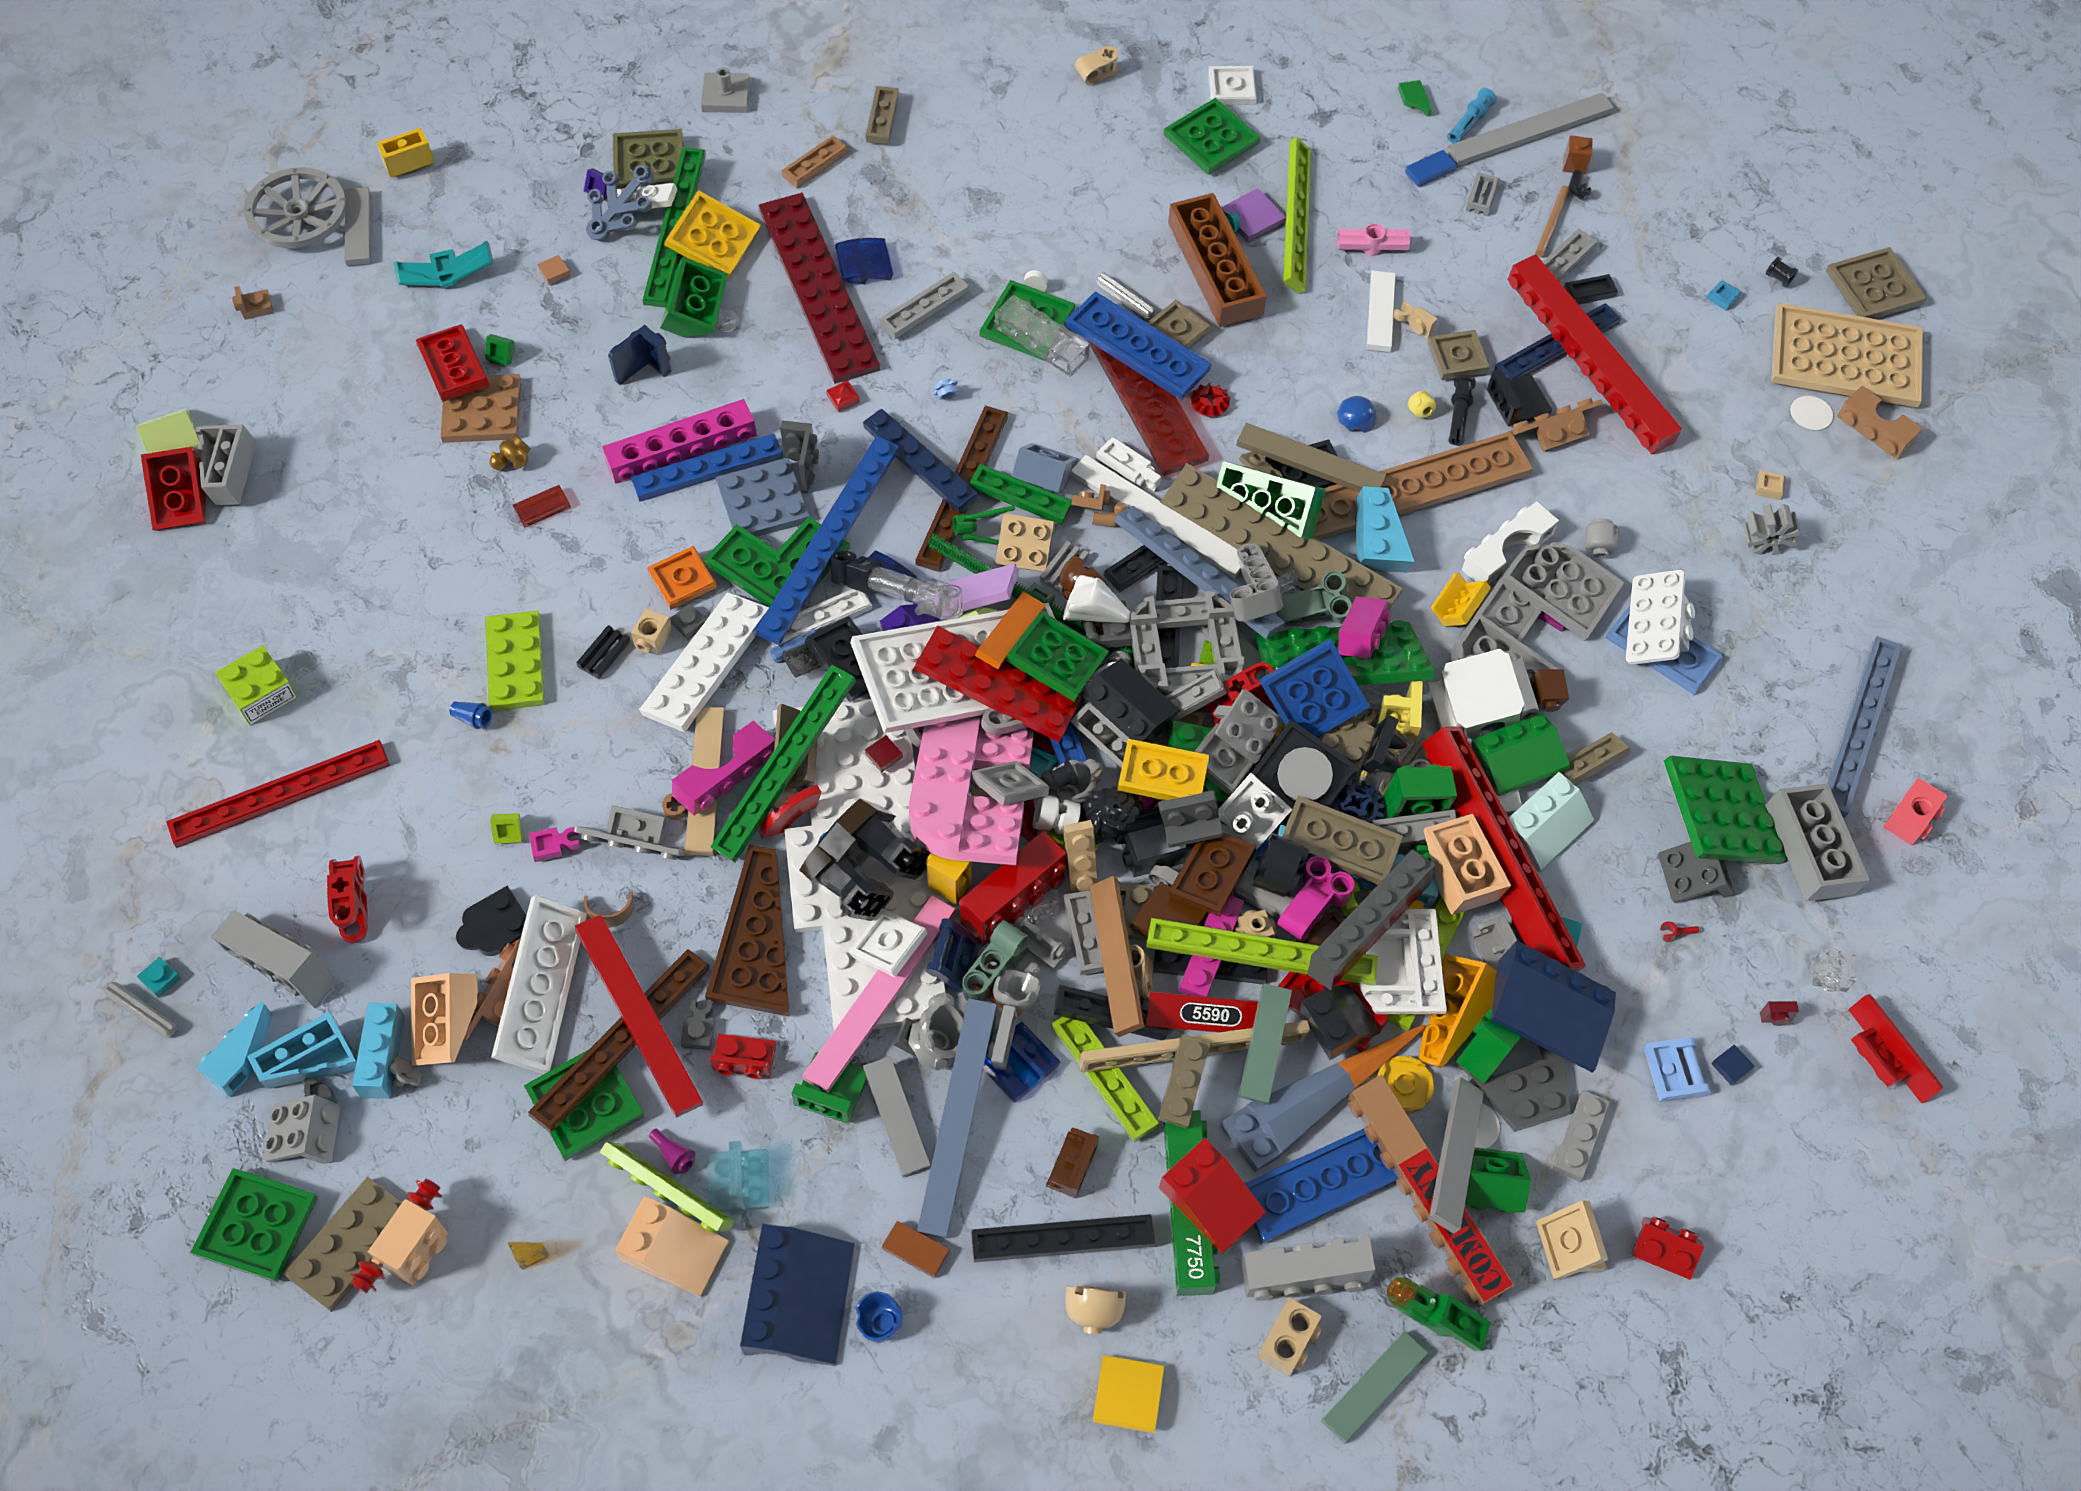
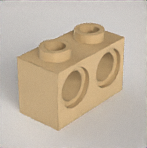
M1289 1297L1257 1358L1289 1377L1294 1368L1300 1371L1308 1357V1354L1303 1352L1308 1341L1315 1344L1322 1330V1327L1318 1325L1322 1316ZM1294 1319L1304 1321L1307 1330L1297 1331L1292 1326L1291 1321ZM1282 1345L1289 1347L1292 1350L1293 1356L1283 1358L1279 1355L1277 1347Z

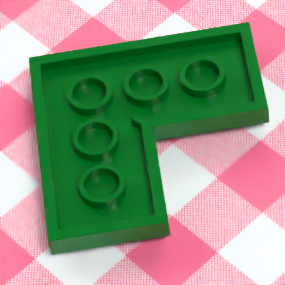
M808 517L778 551L736 524L704 559L705 565L770 608L821 524ZM844 540L838 551H848L850 543ZM831 562L825 570L824 574L822 575L821 579L817 583V585L830 572Z

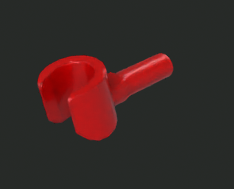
M1670 921L1664 922L1660 928L1661 931L1670 930L1672 934H1665L1663 936L1665 942H1672L1676 936L1683 934L1699 933L1698 926L1681 928Z

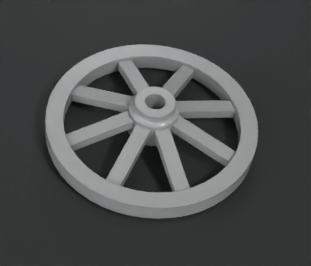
M305 167L289 168L267 176L253 187L244 204V216L251 232L262 242L281 248L304 247L323 240L339 227L347 210L346 197L339 182L326 172ZM300 179L318 181L319 183L305 200L301 199ZM291 181L293 199L287 201L272 188L281 183ZM327 186L335 193L336 199L312 206ZM266 194L284 210L256 208L262 196ZM335 208L327 221L312 216ZM255 217L283 218L265 229L261 228L255 221ZM307 223L318 227L311 232L301 234L302 226ZM293 224L292 236L274 234Z

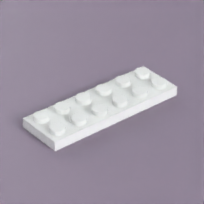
M727 592L639 710L642 716L685 733L756 636V629L769 607Z
M538 895L531 898L491 1058L541 1074L550 1071L581 941L575 931V925L584 922L587 913Z

